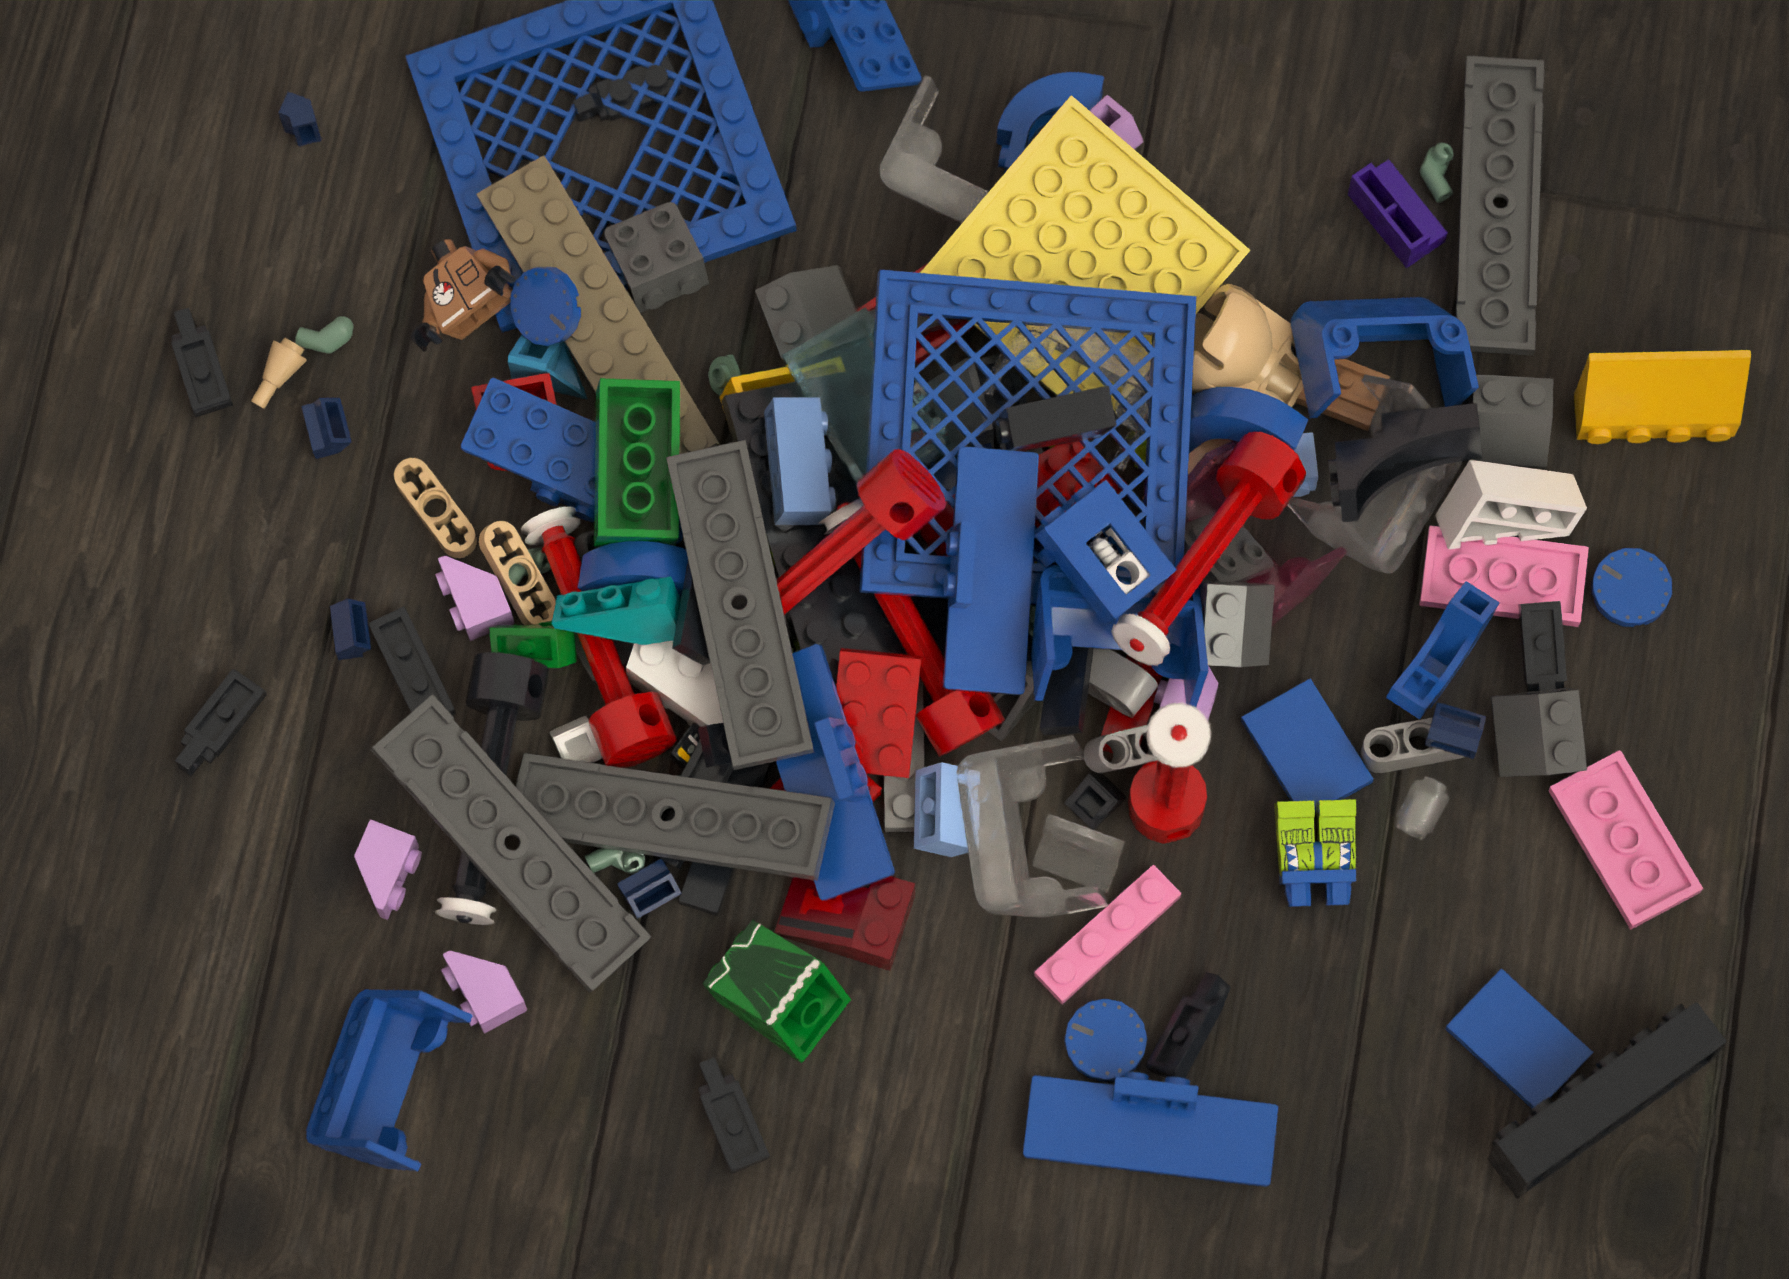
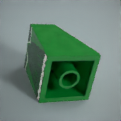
M753 919L745 930L737 935L731 948L720 962L712 967L708 977L702 983L718 1003L800 1063L804 1062L851 1001V998L822 961Z

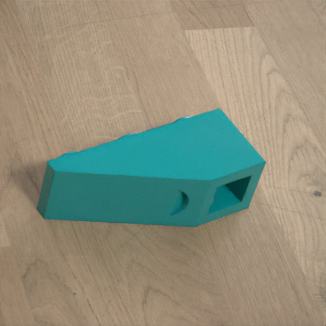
M671 576L646 579L641 582L617 586L610 585L582 592H570L557 596L552 625L555 629L640 645L674 640L681 598Z

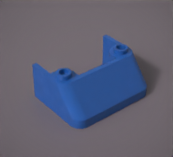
M1426 298L1309 301L1302 304L1292 315L1291 329L1310 418H1317L1341 395L1334 359L1350 357L1357 350L1359 342L1429 339L1433 348L1445 407L1461 405L1479 388L1465 326L1459 319Z
M1052 566L1044 570L1037 591L1031 658L1034 697L1038 701H1043L1052 670L1062 669L1069 664L1072 657V646L1122 650L1115 642L1111 632L1113 625L1118 623L1119 617L1105 625L1059 566ZM1116 570L1117 579L1123 584L1130 585V572ZM1167 578L1120 616L1124 614L1137 615L1138 612L1144 611ZM1199 587L1168 627L1166 638L1170 644L1169 654L1164 656L1163 663L1157 666L1151 665L1163 677L1184 679L1186 704L1195 708L1197 707L1209 671Z
M370 989L361 991L351 1003L307 1126V1141L324 1150L385 1169L419 1171L421 1163L405 1156L407 1143L404 1132L394 1127L420 1052H431L443 1044L448 1033V1022L471 1023L473 1015L423 991Z

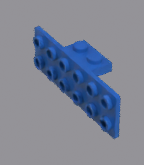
M788 0L810 48L822 47L833 36L859 91L917 85L922 80L885 0Z
M491 378L461 443V450L533 481L530 490L537 493L536 498L552 506H558V503H561L568 507L576 508L575 516L589 522H594L596 422L496 378ZM679 519V539H678V541H677L676 544H679V543L681 542L682 538H683V533H682V528H681L680 519Z
M965 446L958 449L953 531L948 532L946 542V554L951 556L950 572H946L944 579V596H949L943 687L945 689L1021 695L1025 692L1039 455L1037 453Z
M815 644L792 653L814 753L778 760L776 763L785 791L829 797L835 802L818 881L814 880L819 898L821 900H829L895 874V870L867 786V775L855 749L854 734L847 724L822 645Z
M1126 1072L1124 1077L1116 1076L1114 1085L1044 1076L1032 1077L1023 1156L1025 1158L1263 1187L1270 1185L1278 1106L1275 1104L1198 1095V1086L1190 1085L1188 1079L1167 1077L1165 1082L1148 1080V1075L1138 1072Z

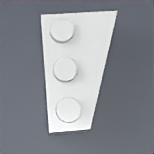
M1469 460L1435 516L1449 550L1460 548L1461 542L1483 540L1484 545L1497 544V538L1519 536L1520 541L1569 536L1587 507L1573 474Z
M673 641L633 645L626 666V675L633 686L643 693L650 691L659 693L664 708H669L686 720L690 726L693 723L700 727L723 723L711 663L703 666L672 649Z

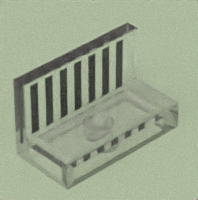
M1048 814L1043 827V835L1031 867L1108 894L1124 852L1125 841Z

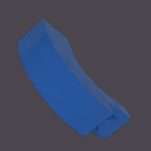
M1081 72L1057 73L1038 79L1023 88L1009 102L998 124L997 144L1002 145L998 167L1004 168L1005 173L1026 149L1034 135L1049 122L1071 95L1084 107L1091 110L1102 99L1104 76Z
M1239 387L1205 389L1192 395L1189 453L1202 443L1212 439H1229L1239 442L1249 432H1263L1272 435L1295 450L1308 419L1284 402L1258 391Z
M626 541L601 546L583 555L578 589L588 591L610 585L617 586L641 582L646 579L671 576L681 598L688 562L687 551L681 547L650 541Z
M1466 581L1450 600L1429 638L1410 665L1391 687L1386 698L1416 718L1421 719L1429 707L1432 708L1458 672L1482 635L1500 602Z

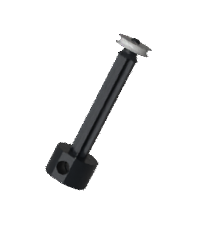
M497 652L478 653L474 656L466 705L487 715L481 748L506 775L516 720L531 721L541 718L549 668L533 659L518 655ZM461 852L456 884L452 886L456 898L445 897L437 899L442 904V907L434 912L443 918L465 924L491 925L494 923V920L490 919V914L497 910L490 905L480 902V899L488 893L485 891L487 879L463 852Z

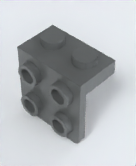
M667 202L605 229L606 241L626 279L630 297L640 313L648 309H656L665 302L681 295L692 294L709 284L704 259L675 203Z
M1216 512L1185 523L1184 555ZM1242 526L1203 580L1245 582L1268 573L1273 567L1274 562L1248 530Z

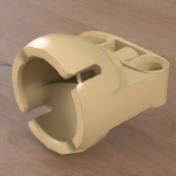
M1232 284L1222 285L1205 303V310L1217 316L1215 322L1201 313L1196 314L1192 393L1195 394L1215 387H1239L1264 393L1293 407L1303 389L1298 358L1291 350V345L1295 347L1291 323L1256 300L1253 295L1243 288Z

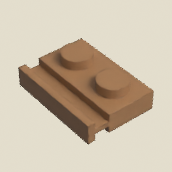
M1334 359L1341 395L1322 414L1368 431L1390 376L1347 359ZM1303 388L1295 403L1307 407Z

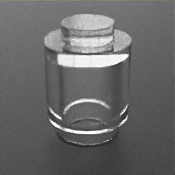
M1424 777L1423 781L1414 780L1396 813L1398 820L1395 826L1414 838L1424 840L1427 833H1432L1450 800V797L1444 793L1446 786L1430 777Z

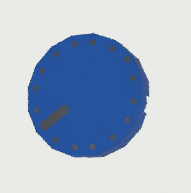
M536 267L524 272L517 279L511 293V313L516 327L526 339L536 345L544 346L554 345L569 339L576 331L581 318V307H577L576 300L579 294L575 284L567 274L556 267Z
M1623 548L1610 553L1599 563L1591 581L1594 603L1598 611L1615 624L1623 627L1647 625L1654 622L1664 613L1672 595V578L1666 565L1654 554L1638 548Z
M1110 999L1091 1001L1078 1009L1068 1022L1065 1036L1066 1051L1075 1069L1089 1079L1102 1082L1115 1081L1116 1076L1124 1077V1073L1135 1071L1144 1058L1147 1042L1144 1023L1136 1011L1123 1002Z

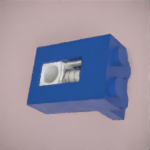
M1105 480L1096 488L1091 482L1082 487L1071 496L1076 503L1065 512L1058 506L1041 520L1045 528L1035 536L1044 546V549L1036 556L1045 568L1056 562L1103 623L1107 625L1177 569L1108 481ZM1103 533L1106 538L1103 539L1099 536ZM1099 534L1089 546L1086 544L1092 537ZM1117 566H1123L1129 570L1131 574L1130 585L1123 584L1117 579Z

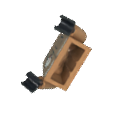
M449 239L437 243L432 248V254L438 265L425 274L423 279L426 288L423 322L413 330L411 340L423 352L427 351V346L431 341L435 345L443 341L439 335L440 331L443 334L463 340L511 302L513 289L507 282L513 284L516 278L510 274L509 263L506 258L486 249L476 251L466 246L456 249L453 241Z

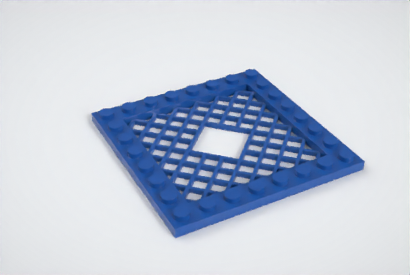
M567 0L406 56L471 246L476 251L486 249L506 258L509 263L510 274L516 278V281L523 273L476 194L491 186L487 171L505 178L517 170L522 158L533 162L540 157L527 151L535 134L552 141L545 157L555 172L564 175L561 184L565 190L571 179L589 186L581 202L571 200L581 217L583 213H586L601 220L593 236L600 248L607 251L604 254L626 290L628 289L626 279L608 243L599 239L608 223L614 225L621 222V220L612 217L620 200L638 207L634 214L636 216L644 211L655 208V206L648 203L657 187L674 194L671 202L678 205L681 198L699 205L691 222L685 219L684 221L704 259V263L797 231L794 218L713 0ZM674 8L677 18L664 13V11ZM648 17L642 31L627 25ZM656 18L674 25L666 41L648 34ZM612 29L605 43L591 37ZM680 29H682L689 51L673 44ZM620 30L638 37L630 53L612 46ZM644 41L662 48L654 64L636 57ZM576 42L569 56L554 50ZM584 43L601 50L593 66L576 59ZM669 51L686 58L678 74L666 69L668 77L675 80L666 97L647 90L649 86L644 81L642 87L629 82L632 90L639 92L630 110L610 102L612 99L609 93L606 99L601 98L605 106L620 112V115L650 127L617 190L551 162L576 115L573 105L569 112L551 105L559 89L576 95V99L589 93L588 88L591 87L596 76L612 81L623 79L632 63L646 68L660 65ZM608 53L626 60L618 76L600 69ZM539 55L533 68L518 62ZM548 55L565 62L557 79L540 72ZM693 62L701 84L685 78ZM571 66L589 73L581 89L563 82ZM503 67L496 81L481 75ZM511 68L528 74L520 91L503 84ZM535 78L553 85L545 101L527 94ZM466 80L459 93L456 83ZM475 80L492 87L484 104L467 97ZM681 84L698 91L690 108L673 101ZM499 91L516 97L508 114L491 107ZM644 95L662 104L654 120L636 113ZM705 95L714 118L697 111ZM523 101L541 108L533 124L515 118ZM463 103L480 110L472 126ZM669 107L686 114L678 131L661 124ZM547 111L565 119L557 135L539 128ZM486 114L504 121L496 137L478 130ZM693 118L711 125L703 142L685 134ZM511 124L528 131L520 148L503 141ZM717 129L720 132L726 151L709 145ZM657 130L674 137L666 154L648 147ZM475 137L492 144L484 159H482ZM681 141L699 148L691 165L673 157ZM498 147L516 154L508 171L490 164ZM708 150L724 157L715 175L697 168L705 152H708ZM644 154L662 161L654 177L636 170ZM729 160L731 161L739 186L722 179L723 171ZM669 164L687 171L679 188L661 181ZM693 175L711 182L703 199L685 191ZM632 177L650 184L642 201L624 193ZM718 185L736 193L728 209L710 202ZM596 189L613 196L605 213L587 206ZM743 196L746 204L738 206ZM705 209L718 213L701 219ZM507 282L513 289L515 282L513 284ZM510 302L495 314L502 333L517 328L511 313Z
M879 270L877 275L866 473L895 449L908 452L928 470L914 453L930 439L945 457L928 471L938 483L944 494L945 502L947 501L954 509L955 499L952 496L955 494V486L947 491L933 474L948 461L957 469V459L954 456L958 453L960 447L970 443L973 447L984 448L975 437L995 421L1003 410L1011 407L1031 388L1043 400L1051 398L1038 382L1052 370L1068 386L1058 396L1067 395L1071 391L1073 393L1081 392L1078 385L1093 373L1104 386H1109L1110 394L1126 410L1116 420V427L1131 416L1145 433L1130 446L1115 430L1116 427L1101 438H1095L1091 443L1088 440L1079 441L1084 446V449L1037 489L1036 498L1047 489L1060 503L1063 511H1066L1072 507L1071 505L1075 501L1072 497L1067 501L1053 485L1065 472L1069 471L1082 487L1089 482L1095 485L1108 474L1122 490L1118 494L1119 497L1122 499L1127 496L1139 509L1140 513L1136 516L1137 520L1143 519L1142 526L1176 568L1184 557L1197 296ZM918 316L930 317L917 328ZM945 318L970 321L956 332ZM935 320L951 336L937 350L921 334ZM984 321L1010 324L996 335ZM975 323L991 340L977 353L961 337ZM1025 325L1047 326L1049 328L1039 337L1035 338ZM1015 326L1030 342L1016 357L1000 340ZM1064 328L1089 331L1075 342ZM1054 330L1070 346L1056 360L1040 344ZM1103 331L1128 334L1115 345ZM1094 333L1109 349L1095 363L1080 347ZM1143 335H1152V345ZM1133 337L1149 353L1135 366L1119 350ZM917 340L930 356L915 368ZM954 342L970 358L955 372L940 356ZM994 345L1009 360V363L995 375L980 359ZM1034 348L1049 364L1035 378L1019 362ZM1073 351L1089 368L1075 381L1059 365ZM1112 355L1128 371L1115 384H1112L1098 368ZM933 360L949 376L934 390L919 374ZM1149 360H1151L1150 384L1138 372ZM973 363L988 379L974 393L959 377ZM1013 366L1028 382L1014 396L998 380ZM1131 376L1146 391V394L1133 406L1117 390ZM915 380L927 393V396L912 409ZM952 381L968 398L953 412L937 395ZM992 384L1008 401L993 415L977 398ZM1149 399L1147 424L1136 410ZM931 400L947 416L932 430L917 414ZM971 403L986 419L972 433L957 418V415ZM913 420L924 432L925 436L910 448ZM950 421L965 437L952 451H949L935 435ZM1109 434L1124 450L1110 464L1094 448ZM1147 439L1145 464L1134 450ZM1088 452L1103 468L1089 482L1073 466ZM1127 456L1143 472L1129 485L1113 469ZM1145 479L1143 504L1132 489ZM1037 508L1035 518L1041 525L1034 530V538L1037 533L1045 528L1041 523L1044 516ZM933 518L929 525L940 537L926 550L913 537L906 540L917 554L904 553L905 540L894 537L885 529L862 549L860 592L948 599L949 596H944V579L946 572H950L951 557L929 554L941 543L947 542L948 532L953 531V526L945 532ZM1034 547L1033 558L1037 563H1032L1030 605H1036L1038 585L1044 570L1052 566H1058L1050 564L1045 568L1036 556L1038 552ZM1123 566L1116 567V570L1129 571Z

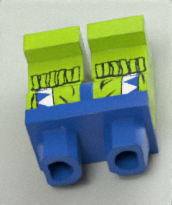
M1356 799L1320 800L1316 802L1317 841H1315L1314 801L1276 802L1274 807L1279 885H1285L1288 907L1311 906L1310 884H1325L1326 906L1349 905L1351 883L1356 882Z

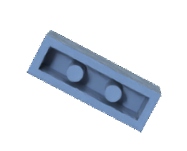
M773 398L764 411L775 525H822L818 523L826 518L835 508V490L833 487H829L828 473L831 471L832 457L830 450L825 449L824 435H826L828 429L827 413L821 411L820 398Z

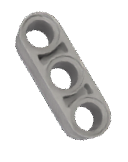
M1094 648L1088 694L1120 713L1133 718L1157 689L1158 683L1143 668L1114 651Z
M1432 718L1373 729L1366 735L1360 752L1361 760L1368 771L1373 773H1386L1460 759L1464 756L1433 747L1418 750L1410 744L1409 739L1414 736H1421L1427 739ZM1373 744H1383L1389 749L1390 755L1387 757H1377L1371 753L1369 747Z
M1149 724L1091 739L1084 749L1086 765L1092 771L1105 773L1158 760L1154 757L1150 748L1147 754L1140 748V737L1144 735L1147 738ZM1105 744H1108L1113 751V758L1110 763L1103 756Z

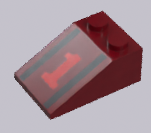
M890 876L829 900H821L814 880L793 877L774 933L786 939L891 971L915 899V883Z

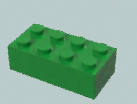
M599 379L596 389L594 546H604L626 541H650L676 545L679 539V514L666 457L679 455L680 381Z

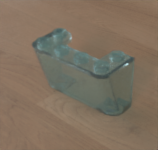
M866 307L782 355L789 372L805 398H820L821 411H825L828 418L826 435L856 485L858 480L866 474L875 328V315L871 317ZM920 390L913 393L912 409L925 398ZM927 403L917 414L932 430L942 420L939 416L933 419L927 412L931 408ZM913 420L910 448L925 436L924 432ZM944 426L935 435L947 448L951 442L948 438L950 435ZM930 439L914 453L925 466L944 457Z

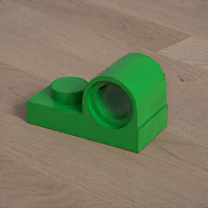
M552 621L535 625H496L489 628L491 652L530 658L548 668H562L577 662L574 632L555 629Z

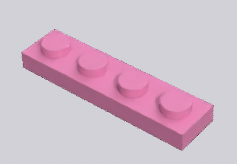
M1153 864L1034 972V976L1061 1004L1065 1003L1179 900L1182 893Z

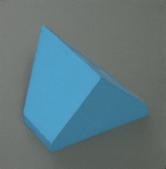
M523 335L520 336L508 355V366L512 379L550 373L554 392L587 399L574 362L564 341L544 346L536 345Z

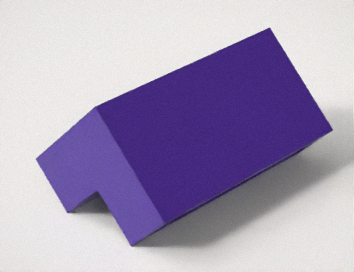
M1389 159L1376 168L1370 163L1352 175L1348 196L1406 268L1445 243L1447 231Z

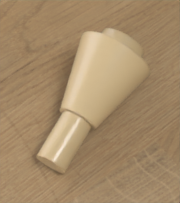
M283 338L281 343L273 340L262 377L264 380L253 396L252 403L265 409L275 390L280 388L307 361L301 356L304 351L302 347L286 338Z

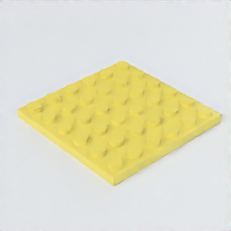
M1071 95L920 273L1197 296V314L1248 254L1250 249ZM984 321L996 335L1010 324ZM975 323L974 326L977 329H979L984 335H986L982 331V329ZM1025 325L1035 338L1039 337L1049 328L1047 326ZM1016 326L1000 339L1015 357L1030 344ZM1064 328L1075 342L1089 331ZM1056 330L1040 342L1054 360L1070 347ZM1103 331L1115 345L1128 334ZM1095 333L1080 345L1094 363L1109 351ZM1143 335L1152 345V335ZM1135 337L1131 338L1119 349L1133 366L1149 354ZM1035 348L1019 361L1034 378L1049 366ZM1074 351L1059 364L1073 381L1089 369ZM1114 355L1098 367L1112 384H1115L1128 372ZM1151 360L1138 370L1142 376L1149 371ZM1054 370L1039 381L1055 396H1058L1068 387ZM1092 373L1078 387L1081 391L1104 387V385ZM1131 376L1117 390L1126 398L1138 382ZM1111 394L1113 409L1115 411L1120 404Z

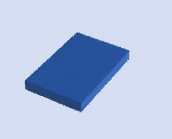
M1311 678L1241 717L1242 724L1290 801H1314L1315 815L1316 802L1320 800H1343L1373 782V777Z
M1502 968L1445 1027L1446 1031L1531 1109L1544 1099L1551 1098L1593 1054V1051Z

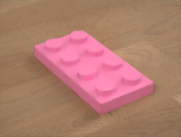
M1429 526L1419 606L1446 609L1450 600L1467 581L1500 602L1493 616L1519 619L1518 604L1560 601L1562 624L1579 627L1589 547L1541 540L1520 541L1519 537L1510 536L1497 538V544L1484 545L1483 540L1461 542L1460 548L1448 550L1440 527Z
M1621 750L1588 766L1587 771H1579L1550 786L1548 790L1630 930L1701 893L1703 887Z

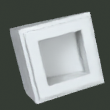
M587 716L578 718L550 731V735L561 758L590 763L602 759Z

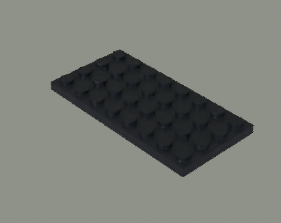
M872 367L725 395L721 401L733 442L746 440L776 579L829 534L824 535L827 531L824 524L775 525L764 411L773 398H820L821 411H825L828 418V429L826 435H824L825 449L830 450L832 457L831 471L828 473L829 487H833L835 490V508L831 511L830 514H832L839 505L852 503L860 499L856 485L858 480L866 474ZM920 529L912 537L926 550L928 544L921 536ZM905 540L904 553L917 554ZM854 557L785 614L796 652L815 644L822 645L835 687L837 685L840 648L908 655L874 593L860 592L861 570ZM910 596L945 658L948 613L945 599Z

